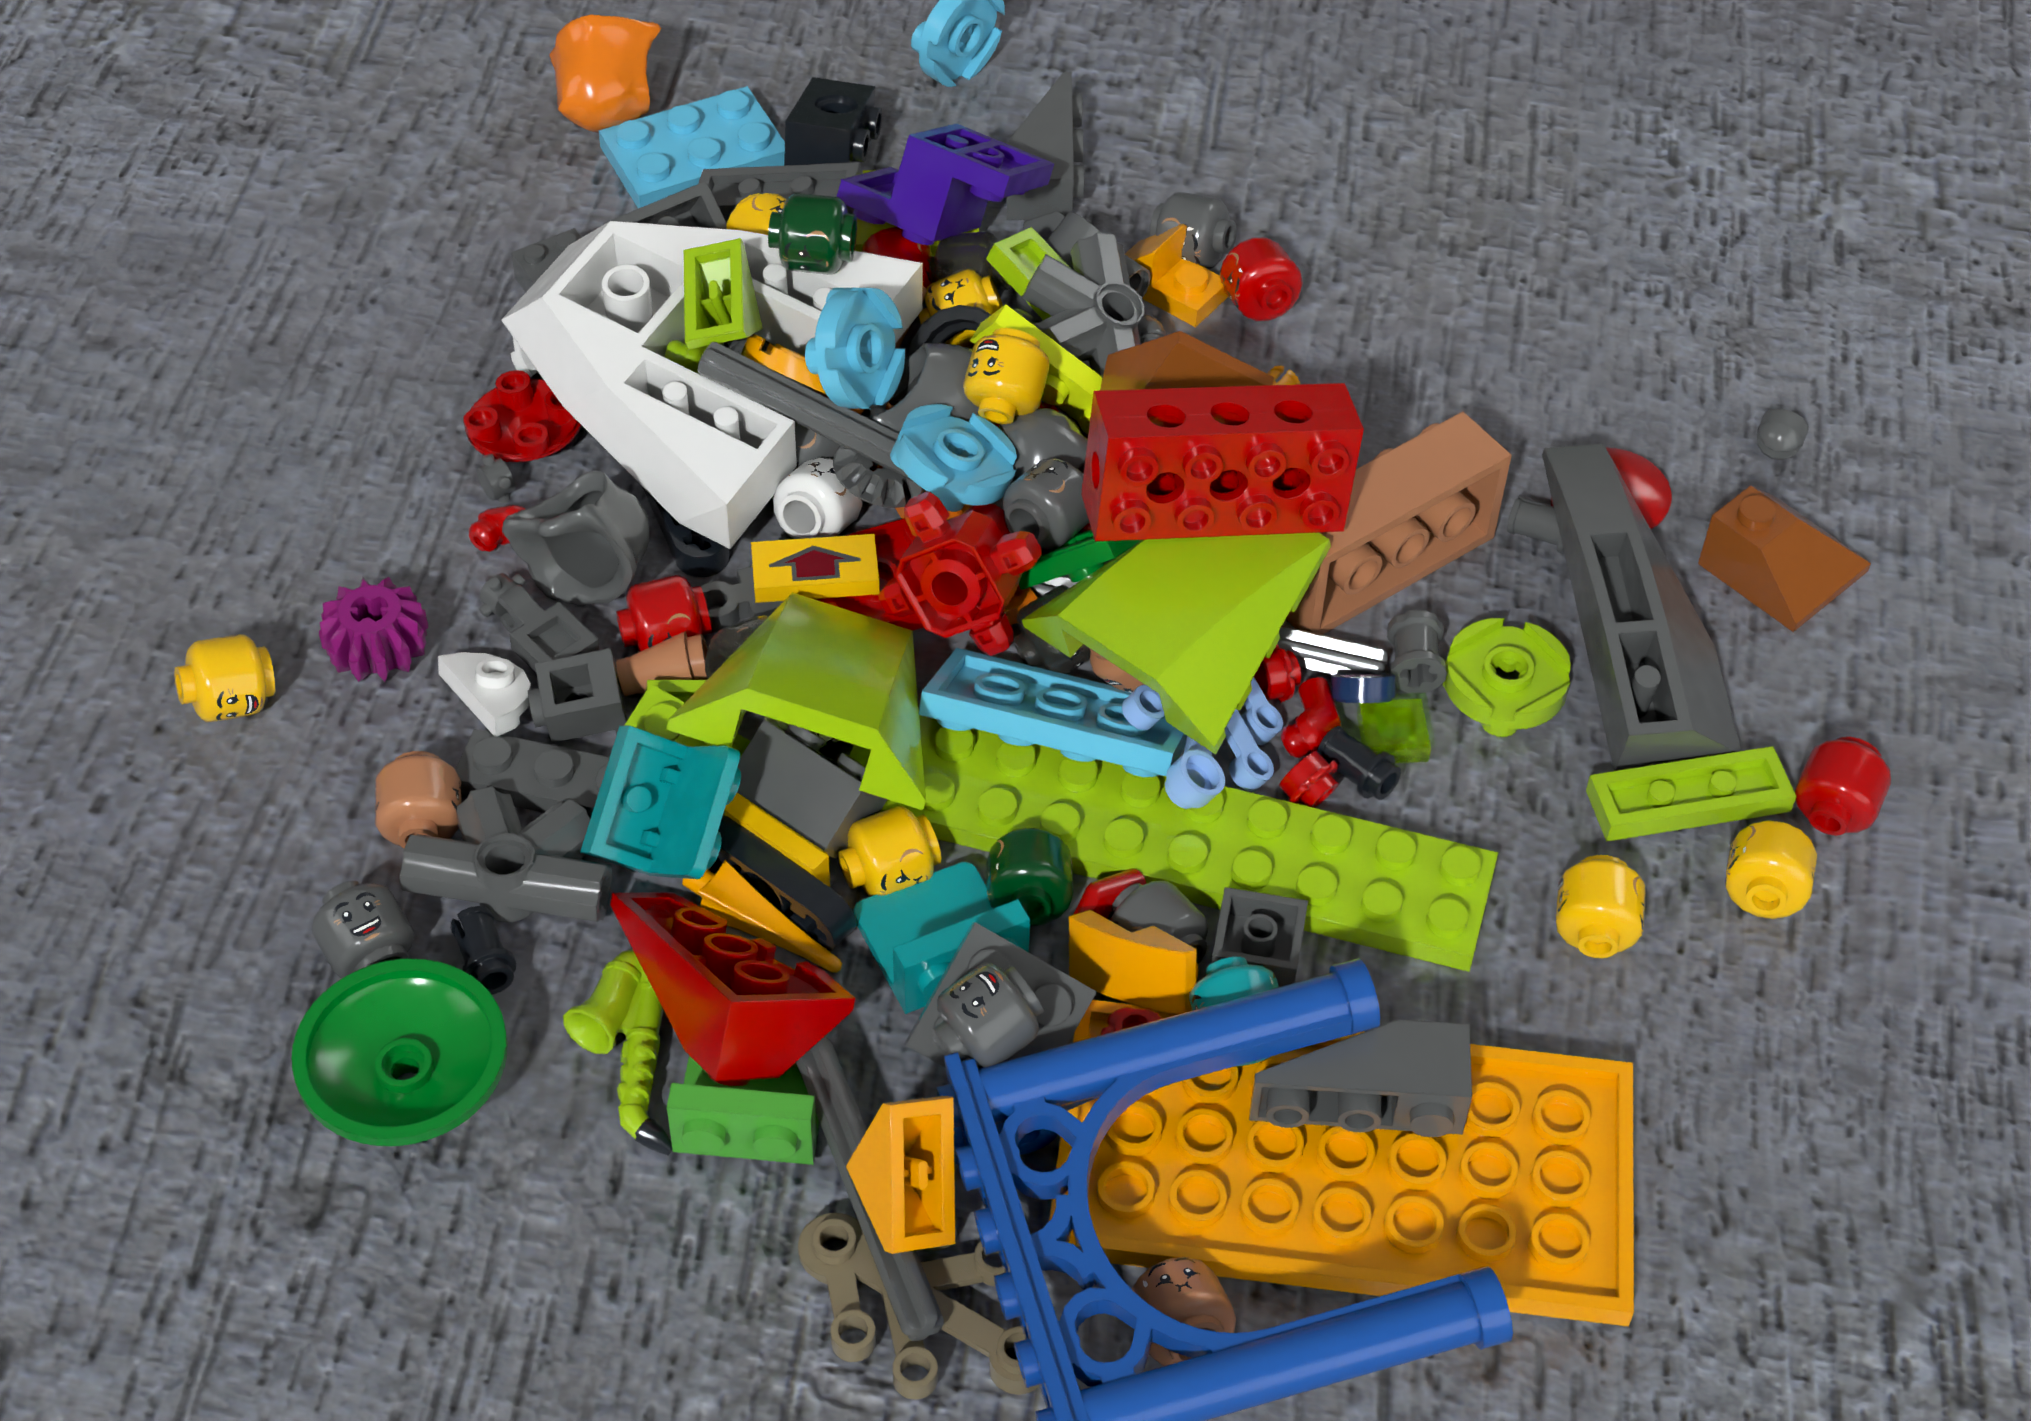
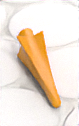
M726 860L716 874L707 869L700 879L683 878L682 885L701 896L700 907L727 920V926L762 938L830 972L837 973L841 970L843 963L837 956L790 921Z

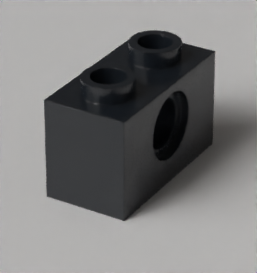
M812 77L785 121L784 166L864 163L868 155L871 139H878L882 125V108L874 107L875 86Z

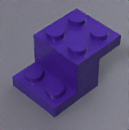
M952 124L910 134L899 170L887 167L841 179L837 197L847 206L854 208L853 214H856L858 219L873 224L890 223L903 229L902 236L923 245H933L935 241L948 237L955 238L958 234L980 228L988 200L1001 202L1005 197L1015 194L1024 195L1026 191L1048 185L1054 163L962 125Z

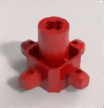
M928 491L914 496L904 506V517L912 535L916 536V538L901 557L895 578L889 580L878 594L879 601L888 615L898 617L916 613L925 630L944 638L970 630L969 635L985 654L992 656L1004 652L1010 647L1014 638L1011 624L1006 613L1003 611L1017 591L1022 573L1031 569L1042 554L1037 539L1031 532L1018 531L1010 533L1005 524L1004 510L996 505H973L962 515L947 520L950 514L937 496Z

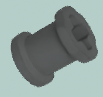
M1410 610L1404 614L1394 616L1388 623L1387 638L1393 644L1395 650V660L1390 666V674H1395V687L1408 693H1425L1440 687L1447 676V667L1444 659L1439 656L1438 647L1439 642L1443 638L1442 622L1437 619L1434 613L1425 610Z

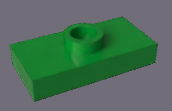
M1092 530L1077 534L1058 549L1041 550L1042 554L1034 566L1022 573L1019 587L1023 590L1067 574L1072 583L1081 581L1104 566V562L1117 558L1141 540L1095 542Z

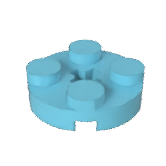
M939 0L927 21L917 26L911 39L912 49L919 53V64L922 71L946 87L957 86L952 80L960 76L970 80L977 75L989 61L999 43L1002 30L995 27L997 11L1005 16L1004 1Z
M833 288L830 290L826 298V304L818 319L815 337L811 338L806 345L805 362L808 370L812 374L819 375L820 383L826 395L837 406L848 409H870L869 407L872 405H883L892 398L900 383L905 364V348H895L893 329H903L901 316L892 299L879 288Z
M942 404L920 406L908 413L890 453L892 462L902 469L917 485L937 496L947 511H960L964 504L987 505L1000 500L1004 496L1007 487L1011 484L1016 472L1013 469L1017 454L1010 439L993 423L972 413L969 422L950 416L953 410L952 406Z

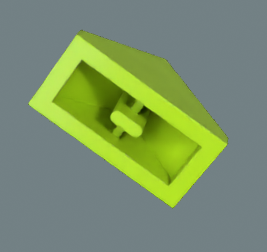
M738 238L683 250L685 343L688 349L708 346L711 342L723 343L747 338L762 330V322L742 239Z

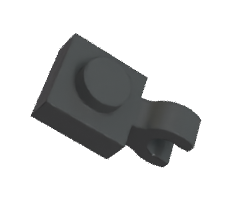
M518 584L497 597L498 602L508 611L500 617V621L510 632L511 649L535 673V663L599 651V639L560 602L544 611L529 593Z

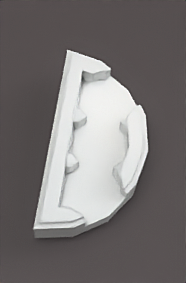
M459 652L438 656L439 675L495 737L512 731L520 724V715L530 706L528 690H531V683L523 669L507 659L487 653Z

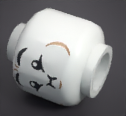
M819 457L804 462L779 483L773 497L775 516L783 530L793 539L838 536L857 519L862 507V500L850 493L840 483L834 472L833 459Z

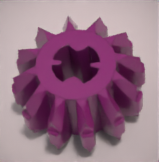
M389 576L378 585H370L362 577L358 588L352 590L339 586L337 600L323 603V612L321 614L323 621L320 622L321 630H319V637L322 648L326 649L327 655L330 657V661L336 667L338 673L351 670V673L358 682L364 680L371 673H377L386 682L390 670L395 668L409 672L412 662L411 658L425 655L426 629L429 627L426 611L421 608V603L417 602V597L413 594L410 586L396 588V585L393 584Z

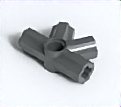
M1096 233L1086 239L1077 240L1072 247L1071 256L1074 270L1045 254L1021 299L1052 316L1034 324V326L1080 361L1084 362L1089 359L1091 369L1103 377L1109 354L1141 344L1137 325L1144 315V303L1141 296L1130 287L1123 245L1116 241V237L1113 234Z
M493 786L470 791L468 798L463 803L457 805L456 810L458 826L463 841L417 834L410 835L404 848L400 872L402 891L476 902L481 907L490 909L494 919L499 922L522 920L533 912L598 922L599 920L603 921L609 906L610 890L613 881L612 865L580 860L587 855L580 851L590 818L586 809L570 798L564 803H556L522 829L510 794H502L496 791Z

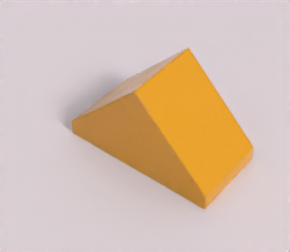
M938 1096L883 1103L849 1159L846 1168L884 1251L895 1254L955 1244L953 1097Z

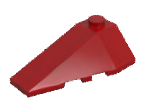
M673 892L612 893L610 906L683 1049L708 1073L709 1078L717 1083L727 1086H744L750 1082V1079L779 1078L853 1011L856 998L824 970L807 961L796 963L795 969L774 959L776 945L762 938L749 940L741 936L726 934L727 920Z

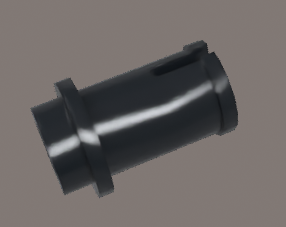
M1341 726L1331 729L1318 746L1317 751L1329 764L1332 761H1336L1339 774L1356 784L1357 792L1363 798L1375 797L1378 800H1382L1394 790L1399 782L1401 769L1395 765V758L1392 754L1385 751L1377 753L1348 734Z
M481 906L464 909L457 914L460 920L452 919L450 925L465 962L462 970L483 984L491 995L502 992L513 982V973L516 970L515 957L512 952L503 948L494 924L495 919L490 909Z

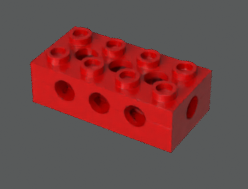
M1345 383L1094 391L1081 495L1095 542L1343 532L1364 431Z

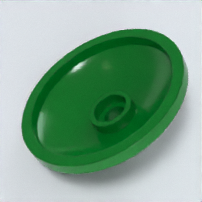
M396 959L369 965L343 977L315 1000L304 1015L295 1034L291 1057L292 1071L303 1103L314 1118L324 1127L339 1136L362 1144L404 1146L427 1141L451 1131L468 1120L486 1103L496 1089L503 1074L507 1059L508 1041L505 1023L497 1002L483 984L461 969L438 961ZM413 1072L417 1074L409 1079L397 1080L405 1073Z

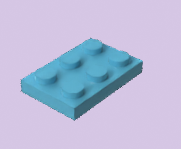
M748 86L598 130L602 151L638 209L697 185L703 169L784 166L785 141Z

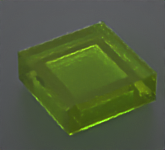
M1396 699L1389 702L1358 704L1357 720L1362 743L1377 753L1389 752L1394 756L1395 763L1429 761L1431 744L1422 699Z

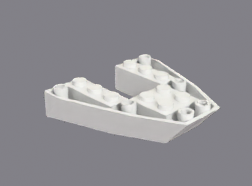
M609 221L568 245L501 321L562 406L679 524L731 549L773 497L779 483L797 467L795 421L664 357L670 341L680 340L685 343L683 250L741 238L745 246L763 327L762 330L755 334L774 345L779 344L804 356L808 341L815 337L818 319L826 304L827 295L833 288H879L884 291L895 303L901 316L903 329H893L896 343L922 311L923 263L855 251L852 262L844 261L839 271L835 274L796 272L787 270L782 265L779 249L769 248L768 235L743 230Z

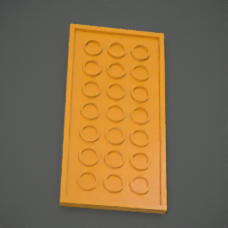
M1092 1000L1075 1030L1073 1043L1100 1036L1101 1030L1108 1026V1017L1117 1009L1123 1007H1132L1134 1009L1148 1008L1133 1004ZM1150 1009L1158 1013L1162 1018L1178 1015ZM1365 1031L1274 1055L1258 1063L1234 1066L1158 1088L1134 1102L1116 1119L1100 1143L1094 1158L1088 1187L1089 1212L1099 1243L1112 1264L1150 1268L1166 1259L1188 1257L1201 1260L1218 1277L1374 1296L1387 1295L1489 1266L1496 1274L1502 1286L1509 1311L1513 1313L1628 1327L1634 1314L1633 1063L1470 1044L1472 1099L1462 1135L1446 1134L1439 1137H1424L1415 1134L1413 1131L1375 1129L1369 1132H1351L1340 1126L1310 1124L1284 1128L1273 1125L1270 1122L1249 1120L1255 1073L1364 1033ZM1099 1097L1070 1109L1068 1112L1080 1122H1083ZM1061 1136L1056 1169L1060 1168L1067 1161L1072 1149ZM1056 1198L1052 1199L1049 1221L1052 1219L1056 1209ZM1072 1230L1070 1240L1068 1243L1074 1244L1076 1246Z

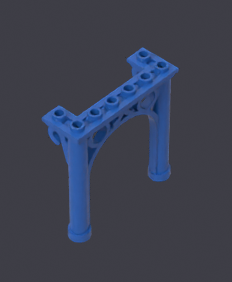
M1360 958L1330 966L1329 974L1011 1059L988 1067L977 1068L975 1059L961 1062L958 1052L944 1056L948 1084L936 1087L937 1096L953 1097L954 1165L958 1164L965 1190L970 1191L979 1188L985 1208L974 1211V1216L985 1255L998 1252L1005 1272L994 1276L1000 1306L1005 1320L1019 1317L1025 1340L1014 1342L1021 1375L1026 1388L1036 1385L1040 1386L1046 1405L1045 1409L1035 1411L1036 1421H1207L1467 1345L1475 1344L1478 1349L1482 1350L1512 1340L1513 1326L1508 1303L1496 1274L1489 1266L1253 1332L1227 1333L1196 1328L1163 1314L1137 1295L1111 1265L1095 1233L1088 1205L1090 1173L1100 1143L1116 1119L1130 1105L1144 1095L1169 1084L1378 1028L1380 1026V1009L1375 987L1366 965ZM1099 1097L1083 1122H1080L1068 1112L1070 1109ZM1058 1135L1072 1147L1067 1161L1060 1168L1051 1172L1031 1170L1020 1158V1155L1045 1147ZM1016 1189L1026 1196L1040 1200L1056 1198V1209L1052 1219L1042 1229L1032 1234L1029 1232ZM1072 1230L1076 1246L1074 1244L1068 1243L1070 1240ZM1054 1270L1066 1273L1076 1280L1083 1290L1075 1294L1064 1306L1060 1321L1057 1320L1042 1271ZM1096 1314L1115 1316L1135 1329L1130 1350L1124 1357L1114 1362L1103 1363L1093 1360L1081 1348L1080 1337L1077 1334L1079 1326L1085 1319ZM1152 1342L1191 1358L1142 1372L1145 1368ZM1076 1378L1086 1386H1089V1388L1080 1390Z

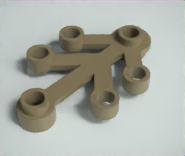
M955 1212V1238H956V1235H957V1215H956V1212ZM828 1213L810 1221L800 1234L798 1254L801 1265L806 1272L818 1281L827 1284L834 1317L831 1324V1345L834 1353L844 1361L859 1362L869 1357L876 1345L874 1321L867 1313L860 1309L857 1279L882 1294L895 1353L892 1369L893 1384L896 1391L903 1397L913 1400L929 1396L936 1388L938 1381L937 1360L929 1350L925 1349L923 1340L911 1341L902 1332L859 1221L843 1213ZM830 1240H841L847 1243L844 1248L837 1251H830L822 1246L823 1243ZM980 1241L974 1253L921 1262L944 1319L942 1330L989 1357L990 1377L1001 1390L1016 1395L1027 1394L1036 1390L1039 1385L1026 1388L1018 1360L1011 1359L1005 1353L1008 1349L1014 1347V1342L1025 1340L1022 1327L1017 1326L1005 1330L940 1292L941 1290L978 1283L995 1286L994 1276L1005 1273L1003 1266L991 1267L984 1262V1259L989 1255L999 1253L995 1252L985 1255ZM950 1245L927 1249L932 1251H939L949 1247ZM852 1328L860 1329L866 1334V1337L858 1343H847L840 1338L844 1331ZM918 1365L924 1367L928 1371V1375L921 1380L912 1381L905 1378L902 1372L909 1366Z

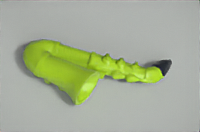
M633 949L621 952L605 965L602 976L590 998L581 1005L571 1007L563 1015V1024L570 1038L580 1047L594 1054H608L615 1046L617 1033L626 1035L627 1040L624 1041L620 1054V1062L624 1063L620 1068L621 1083L617 1087V1094L621 1103L618 1107L620 1125L638 1143L656 1152L670 1155L672 1143L662 1126L647 1115L660 1047L659 1031L664 1009Z

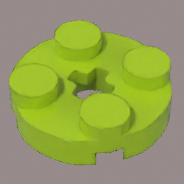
M1489 618L1465 627L1452 641L1445 662L1447 676L1442 685L1454 705L1469 718L1480 722L1483 729L1491 735L1508 737L1513 735L1518 729L1539 726L1558 714L1565 704L1570 686V656L1563 644L1553 634L1538 625L1525 622L1524 628L1520 629L1514 626H1503L1505 618ZM1499 667L1506 673L1516 670L1520 674L1518 679L1515 680L1504 679L1496 675L1495 668Z

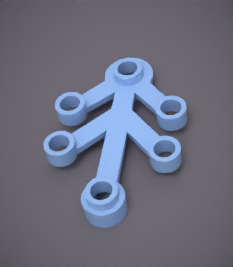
M1254 677L1251 681L1252 690L1244 703L1246 711L1240 715L1239 711L1235 709L1225 728V738L1236 756L1229 765L1231 778L1240 788L1250 792L1258 790L1274 773L1271 759L1265 752L1259 749L1258 745L1267 744L1283 728V720L1280 713L1273 705L1269 704ZM1146 685L1137 687L1122 703L1124 717L1132 726L1140 730L1151 729L1165 716L1160 695ZM1187 736L1183 755L1167 770L1165 790L1170 800L1177 806L1184 809L1201 808L1223 790L1225 776L1221 766L1212 757V752Z

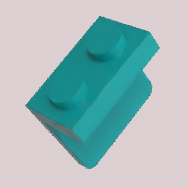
M630 725L619 726L580 852L649 876L700 879L718 857L721 847V834L718 832L725 806L734 799L740 785L741 771L738 768L740 760L739 750L728 746L688 747Z
M961 862L934 872L929 880L882 896L876 894L857 902L854 907L857 927L905 1014L926 1006L972 922L978 923L1029 953L1030 918L1020 901L1017 899L993 909L988 899L986 884L976 867L968 862Z

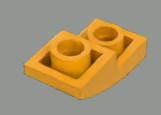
M1092 910L1069 916L1070 977L1098 993L1140 1007L1173 1014L1192 1011L1189 994L1198 978L1196 948L1155 926L1130 932Z

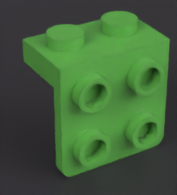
M689 1056L684 1084L671 1083L667 1103L673 1152L814 1165L820 1122L815 1111V1096L808 1094L796 1063L779 1078L750 1079V1082L744 1086H727L710 1079L708 1073Z

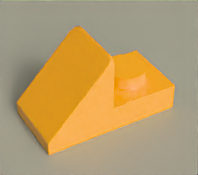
M1181 224L1158 236L1155 234L1138 241L1125 255L1150 271V284L1142 299L1196 328L1228 296L1224 292V286L1218 274L1199 264L1182 259V248L1187 227L1185 224Z

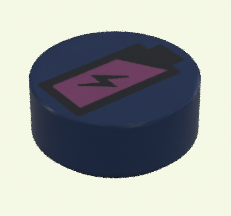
M1395 674L1332 675V697L1335 701L1344 703L1392 701V698H1395Z

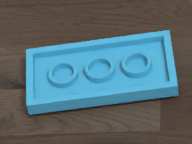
M956 648L922 690L919 706V715L937 719L941 726L951 730L966 731L974 728L998 734L1002 741L1011 745L1030 746L1038 744L1058 749L1062 755L1072 760L1089 762L1098 759L1122 765L1125 771L1140 777L1166 776L1167 770L1179 759L1187 740V735L1167 723L1165 716L1149 730H1140L1132 726L1126 720L1122 711V703L1131 692L1119 690L1112 685Z

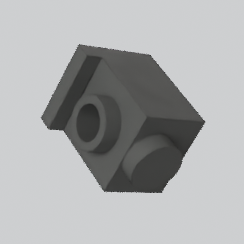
M611 648L535 663L539 688L528 690L530 710L535 728L547 726L552 743L615 730L617 735L619 726H624L627 722L622 690Z

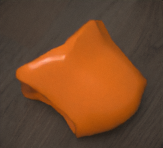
M601 15L583 16L566 24L557 33L555 47L549 54L556 76L558 111L572 123L595 133H598V130L620 125L625 121L638 119L648 113L650 96L646 75L647 55L661 27L654 22Z

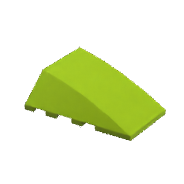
M1318 532L1141 540L1117 558L1111 560L1022 619V623L1026 629L1070 658L1083 644L1157 692L1160 695L1166 722L1216 755L1226 737L1225 728L1235 709L1241 710L1252 690L1251 681L1264 657L1270 658L1280 640L1279 630L1289 612L1296 611L1331 547L1330 539Z
M792 592L668 720L666 730L717 746L732 747L745 712L749 711L870 749L871 752L859 791L920 810L924 809L926 793L912 630Z

